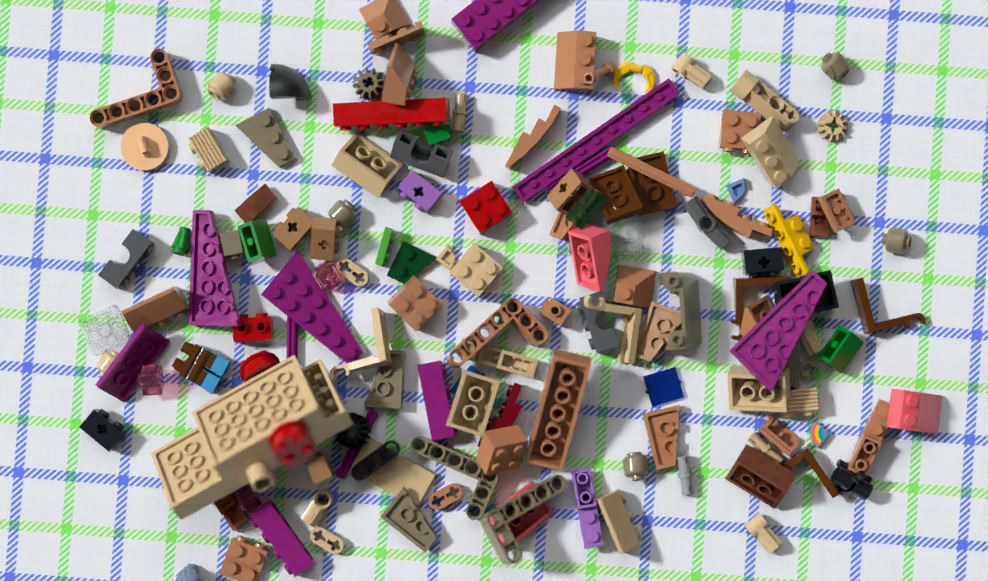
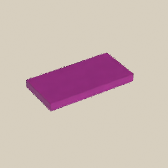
M142 323L95 385L111 396L125 402L170 343V340Z

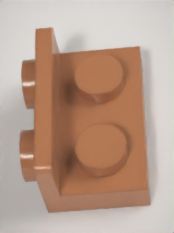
M836 189L818 198L834 233L856 223L854 215L849 209L845 196L841 193L840 189Z

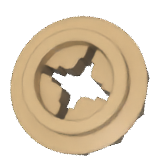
M837 111L826 112L818 120V132L827 141H838L847 133L848 120ZM834 120L835 124L840 127L835 128L832 134L831 127L825 124H831Z

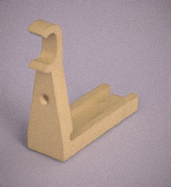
M586 295L584 297V306L587 309L624 314L617 362L635 364L642 309L606 304L603 297H600L598 304L594 306L591 304V295Z
M378 307L371 309L378 357L376 358L374 355L334 366L330 371V376L334 381L337 379L336 373L338 371L346 370V375L351 378L354 371L392 364L385 314Z

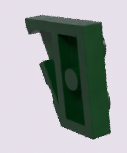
M403 241L387 276L405 284L413 275L415 276L435 261L437 257Z

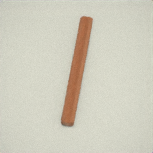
M611 147L607 154V157L688 197H692L695 193L696 187L617 148Z

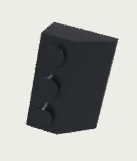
M831 270L817 273L827 283V286L813 313L839 308ZM807 275L774 282L775 306Z

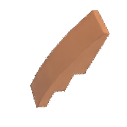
M553 106L546 122L539 118L530 135L525 132L521 134L505 165L507 169L524 158L539 143L561 111L560 107Z

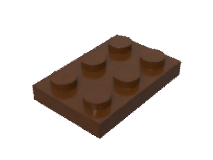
M664 151L636 157L669 174ZM628 167L630 180L644 209V212L640 213L639 216L677 207L672 188Z
M624 165L588 178L593 189L602 192L597 202L608 225L644 212L641 201Z

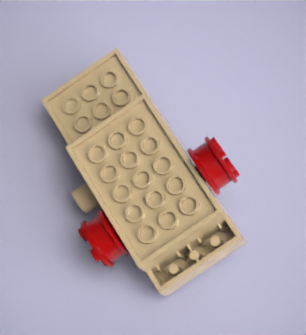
M266 350L250 355L240 365L239 374L244 381L243 384L192 411L197 428L151 453L170 508L180 520L249 483L255 492H263L271 488L274 480L270 471L281 465L293 467L306 461L314 455L317 445L353 425L336 385L321 359L303 368L295 355L282 362L279 361V358L274 353Z

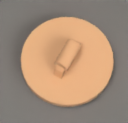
M135 124L122 137V156L135 169L142 171L155 169L165 161L168 155L169 143L167 136L154 124Z

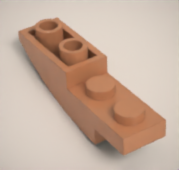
M709 193L707 196L703 195L701 197V201L706 209L720 223L746 238L750 237L751 232L765 237L771 236L773 229L769 228V224L762 221L755 223L747 215L741 214L737 216L740 208L736 207V203L728 200L724 203L719 201L717 196Z
M881 399L878 400L859 436L847 467L848 470L854 473L864 471L867 475L888 428L887 419L890 403Z

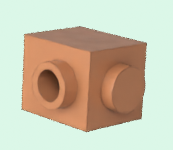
M551 298L550 301L546 299L540 308L543 310L541 313L543 316L559 326L563 324L571 309L554 298Z

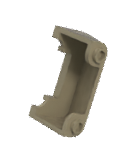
M662 272L659 274V284H663L669 290V293L679 292L681 330H675L668 334L667 344L664 346L663 351L697 348L702 341L698 279L693 273Z

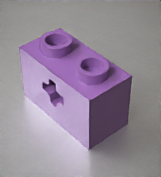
M413 170L408 173L397 187L400 190L399 195L407 201L409 198L415 202L414 206L422 213L424 210L429 212L442 196L439 190ZM422 188V193L424 195L422 197L420 195L415 197L416 193L414 190H420Z

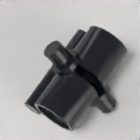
M839 459L836 463L838 467L831 475V482L840 486L838 493L840 495L852 493L858 498L866 500L873 490V485L871 484L872 477L866 475L864 471L854 473L848 470V463Z

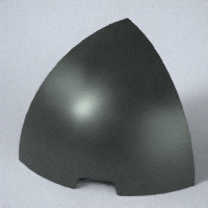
M271 64V75L269 76V95L271 99L295 98L297 101L312 100L307 82L297 71L282 64Z

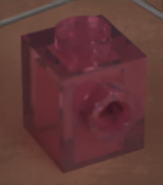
M142 365L141 373H138L137 380L138 385L142 387L143 395H162L164 388L162 365Z
M250 483L233 492L239 507L245 513L253 512L263 504L258 492L252 489Z

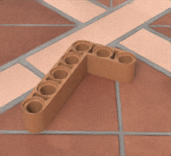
M159 48L153 50L150 55L160 88L95 109L90 114V122L102 129L179 103L183 95L169 54ZM159 54H164V61L161 63H157V56ZM165 72H170V79L167 81H163V74ZM171 90L177 91V96L174 99L168 98ZM153 96H158L159 98L156 105L150 104V99ZM135 102H140V109L138 111L132 110V105ZM121 108L122 115L116 118L114 111ZM103 114L104 121L97 124L96 117Z
M510 298L449 353L447 364L454 369L461 367L509 322L534 347L542 345L548 339V332L520 300ZM508 304L514 305L516 312L509 311ZM494 317H500L502 325L496 324ZM521 319H526L529 322V326H523ZM480 330H487L489 336L483 337L480 333ZM534 333H539L542 337V340H536L534 337ZM472 342L475 345V349H468L466 343ZM453 354L461 357L460 363L453 360Z

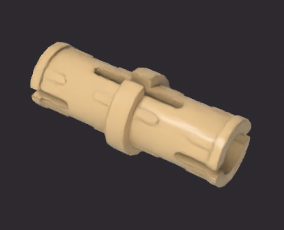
M455 93L454 110H452L454 115L453 132H465V117L468 113L466 111L467 94Z
M757 432L751 434L747 439L759 452L774 459L775 462L780 463L783 460L771 447L772 445L769 442L766 443Z

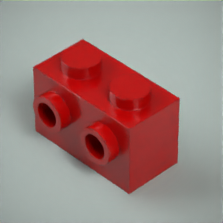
M258 313L253 318H248V314L239 315L242 326H232L233 342L274 340L273 317L268 316L267 313Z

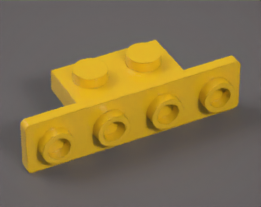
M777 204L763 209L765 217L771 229H773L774 236L780 247H782L783 254L795 277L808 274L810 271L802 255L815 248L799 215L797 214L784 220Z

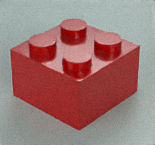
M492 180L459 201L480 235L513 214Z

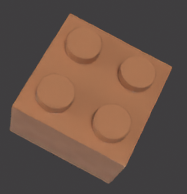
M414 275L387 301L388 305L415 331L443 305Z
M518 425L484 431L476 460L486 475L520 468L528 439Z

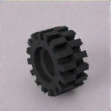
M351 412L349 413L353 424L357 425L356 434L350 438L348 436V427L335 434V436H338L335 439L340 445L357 449V447L361 448L363 447L362 444L367 443L366 438L370 439L368 433H371V429L368 427L371 425L364 416Z

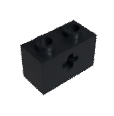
M782 247L741 251L743 274H748L749 277H758L762 272H768V276L779 275V271L784 270ZM762 257L764 261H767V264L764 265V268L761 264H758V261L762 260Z
M102 408L100 410L94 409L79 428L108 452L113 451L127 434L124 431L125 427L118 421L113 422L109 418V413ZM101 425H107L106 430L108 432L102 433L103 428Z

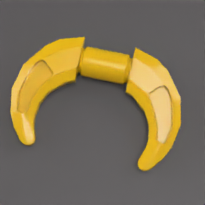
M631 61L624 62L616 68L613 74V82L616 89L620 88V78L624 74L629 73V70L638 73L642 72V76L647 81L645 94L650 92L655 85L653 70L646 64L642 66L631 64Z

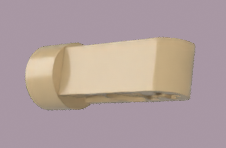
M747 69L729 90L765 119L773 116L781 131H789L799 120L797 110L759 81Z

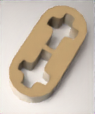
M341 258L337 261V270L351 283L358 287L365 286L368 283L369 276L367 272L351 260ZM348 262V267L352 269L351 273L347 270L342 272L340 263L345 264ZM354 272L359 275L363 273L365 281L357 283V278L352 274Z
M317 526L310 533V539L313 543L332 554H338L344 548L343 539L324 527ZM321 530L323 532L322 536L327 538L326 541L322 538L316 540L314 532ZM328 540L332 542L338 540L340 549L336 548L333 550V545L328 543Z

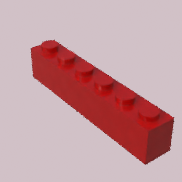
M444 97L407 99L405 106L383 101L333 103L334 127H340V131L352 130L351 127L357 126L359 130H368L370 126H377V129L389 128L388 125H396V128H406L407 124H414V127H425L426 123H433V126H444L445 122H450L449 98Z

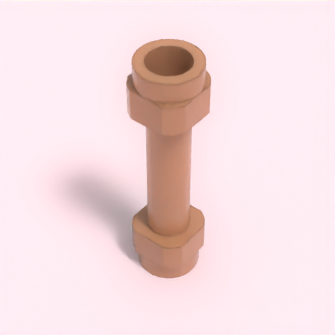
M607 62L598 70H590L584 75V81L587 84H593L599 77L603 75L609 76L614 73L616 65L613 62Z

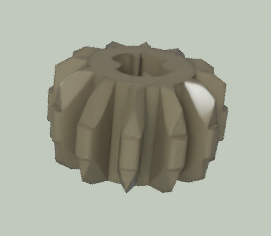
M365 67L364 74L360 70L357 71L360 78L354 76L353 79L359 83H354L352 86L353 88H359L355 93L357 95L362 93V99H365L367 94H369V99L373 100L372 94L375 93L377 97L380 96L377 90L383 91V86L379 84H384L385 80L379 79L382 76L381 72L375 75V68H372L369 73L368 67ZM369 79H371L373 86L369 85V87L366 88L364 82H368Z

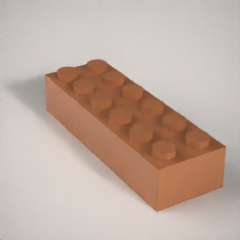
M553 348L525 454L526 463L563 471L591 369V357Z

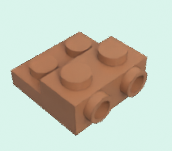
M723 109L718 148H723L724 152L742 150L743 154H750L741 138L760 125L761 114Z
M237 535V538L233 537L231 539L219 574L237 581H258L270 550L265 549L266 545L255 542L254 545L249 543L247 538Z

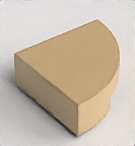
M447 244L436 260L448 270L454 267L455 255L452 248Z

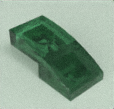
M591 188L573 206L565 218L582 230L591 216L597 215L607 199Z

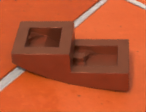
M264 184L247 198L235 212L245 223L249 222L265 211L278 197Z
M812 197L810 238H829L830 223L818 201L820 197Z
M232 493L214 502L220 514L224 516L233 531H236L250 521Z

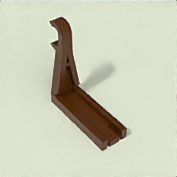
M790 276L733 278L735 319L730 320V322L739 324V334L736 336L732 335L730 338L734 340L742 338L740 330L744 314V290L741 287L774 285V282L791 279Z
M864 279L850 280L864 334L903 324L909 329L911 326L909 321L915 317L919 318L920 324L925 325L926 319L921 313L874 323Z
M807 446L780 464L790 469L803 461L802 457H805L832 498L839 495L836 487L831 483Z

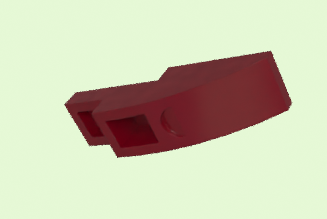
M514 383L513 386L509 385L506 396L509 398L506 404L502 403L499 414H502V416L499 418L493 415L492 419L489 418L486 425L487 431L513 425L522 408L521 405L515 403L522 385ZM482 437L479 440L478 447H480Z

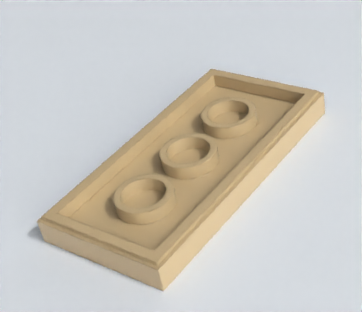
M372 438L367 439V443L364 444L352 467L382 444ZM386 447V450L389 454L396 453L395 451ZM398 454L365 480L395 497L405 486L418 506L436 474ZM373 455L371 463L375 466L380 465L381 458L378 455ZM358 466L355 469L356 475L363 477L365 469Z

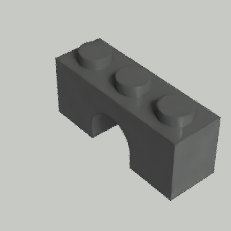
M400 130L394 141L390 158L444 178L454 150L436 143L432 151H424L417 145L418 136Z
M132 229L122 242V245L129 251V260L123 265L109 260L98 274L116 289L125 288L131 280L129 278L133 272L136 273L141 268L142 263L140 262L144 257H149L154 250L152 248L154 243L135 229Z
M602 291L590 294L592 297L591 304L594 306L598 304V299L603 297ZM585 296L580 297V302H577L580 314L584 313L585 320L582 322L585 331H589L591 339H588L591 350L595 349L596 353L619 346L614 328L600 329L595 322L596 315L600 311L587 309L584 306Z

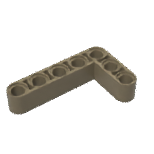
M416 436L411 441V449L415 453L478 480L468 503L466 514L471 520L480 519L496 486L499 473L496 474L495 479L487 480L484 471L475 458L424 436ZM418 439L425 442V448L422 450H418L414 446L415 441ZM435 447H440L443 451L442 456L439 458L432 455V449ZM452 455L460 457L461 461L458 465L450 463L449 459ZM471 462L478 465V470L475 473H470L467 470V465ZM478 489H487V497H478ZM472 506H478L480 514L473 516L470 514L469 509Z
M555 475L549 477L482 516L481 525L503 564H515L522 559V551L507 523L562 492L566 488V480L563 476ZM553 480L557 483V489L553 487ZM538 489H539V490L541 491V493H542V497H541V498L537 495V490H538ZM522 498L526 501V507L521 503ZM506 507L511 511L510 516L506 514ZM490 516L495 519L494 525L490 523ZM500 533L504 536L503 543L499 540ZM509 551L513 553L512 560L508 557Z

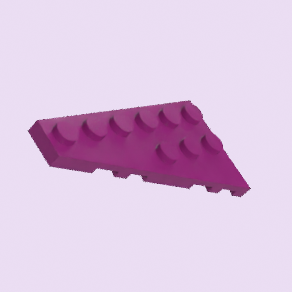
M193 210L188 325L242 326L214 212L211 210Z
M297 250L261 295L345 363L356 361L363 353L361 347Z
M814 270L729 350L770 392H772L827 286V283Z

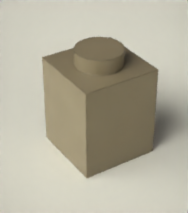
M239 230L220 233L224 256L229 257L230 260L241 258V254H245Z

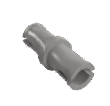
M689 455L677 456L679 466L678 478L681 481L682 495L693 494L691 478L693 472L690 470Z

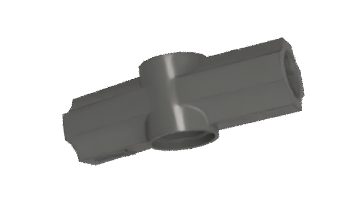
M697 196L683 205L697 225V229L704 233L720 250L730 242L732 237L708 213ZM703 219H708L711 222L709 229L702 227L701 221Z

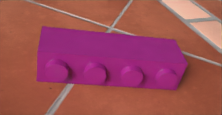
M441 361L417 365L432 441L454 437L458 429L446 425L453 403L452 401L448 402L447 394L451 393L449 383L444 381V375H447L445 364H441Z
M271 499L250 514L252 516L250 520L253 525L262 530L263 534L261 535L267 544L271 543L275 548L273 549L275 556L278 559L282 558L285 562L284 568L289 575L293 574L296 577L316 562Z

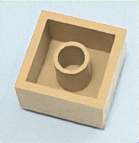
M473 243L449 273L477 297H480L503 267Z

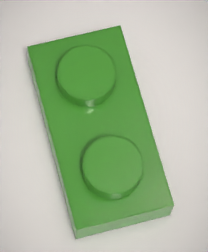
M385 227L375 261L376 265L384 266V263L389 261L391 252H388L390 244L393 245L396 236L392 228Z

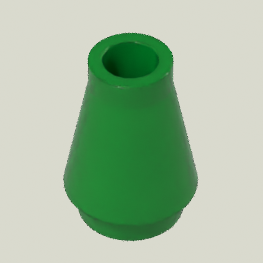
M186 227L179 228L171 246L173 254L187 256V252H190L191 229Z

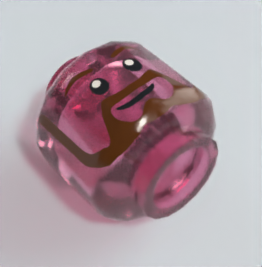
M324 261L314 268L313 277L320 288L325 289L328 287L331 290L339 285L338 281L341 279V273L334 262L328 263V261Z

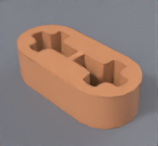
M451 483L432 493L428 500L429 506L434 510H439L457 501L462 496V487L457 483ZM451 487H454V489H459V491L457 492V497H455L454 495H451L449 497L446 496V494L451 491ZM434 496H437V498L445 497V499L441 500L440 506L432 504Z

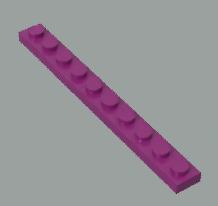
M668 78L512 186L513 190L522 203H524L566 174L571 168L573 169L670 102L680 93Z

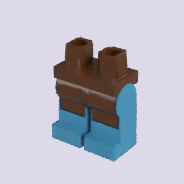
M185 342L180 351L189 355L186 362L176 358L172 367L180 372V376L195 383L207 392L214 394L222 380L221 377L224 376L232 361L199 344L194 345Z

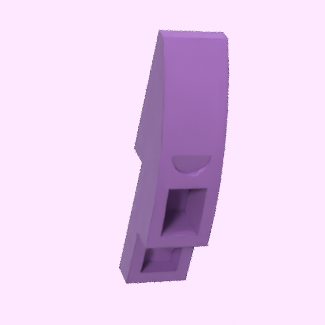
M587 468L571 471L584 549L604 546L591 470Z

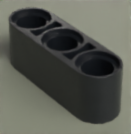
M395 440L385 442L352 467V477L357 481H362L400 453V444ZM388 444L396 445L397 451L395 454L387 452L386 447ZM373 455H378L381 458L380 465L375 466L371 463ZM358 466L365 469L363 477H359L355 473V469Z

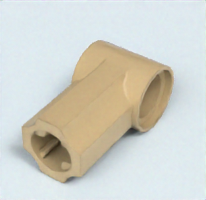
M685 53L680 55L671 68L676 74L682 78H687L701 89L712 76Z
M811 318L801 334V342L809 356L824 348L815 332V326Z
M328 489L320 490L301 519L315 528L333 502V493ZM321 494L327 495L329 498L328 503H322L319 496Z
M758 513L744 527L771 553L782 544V541L769 528L770 525Z

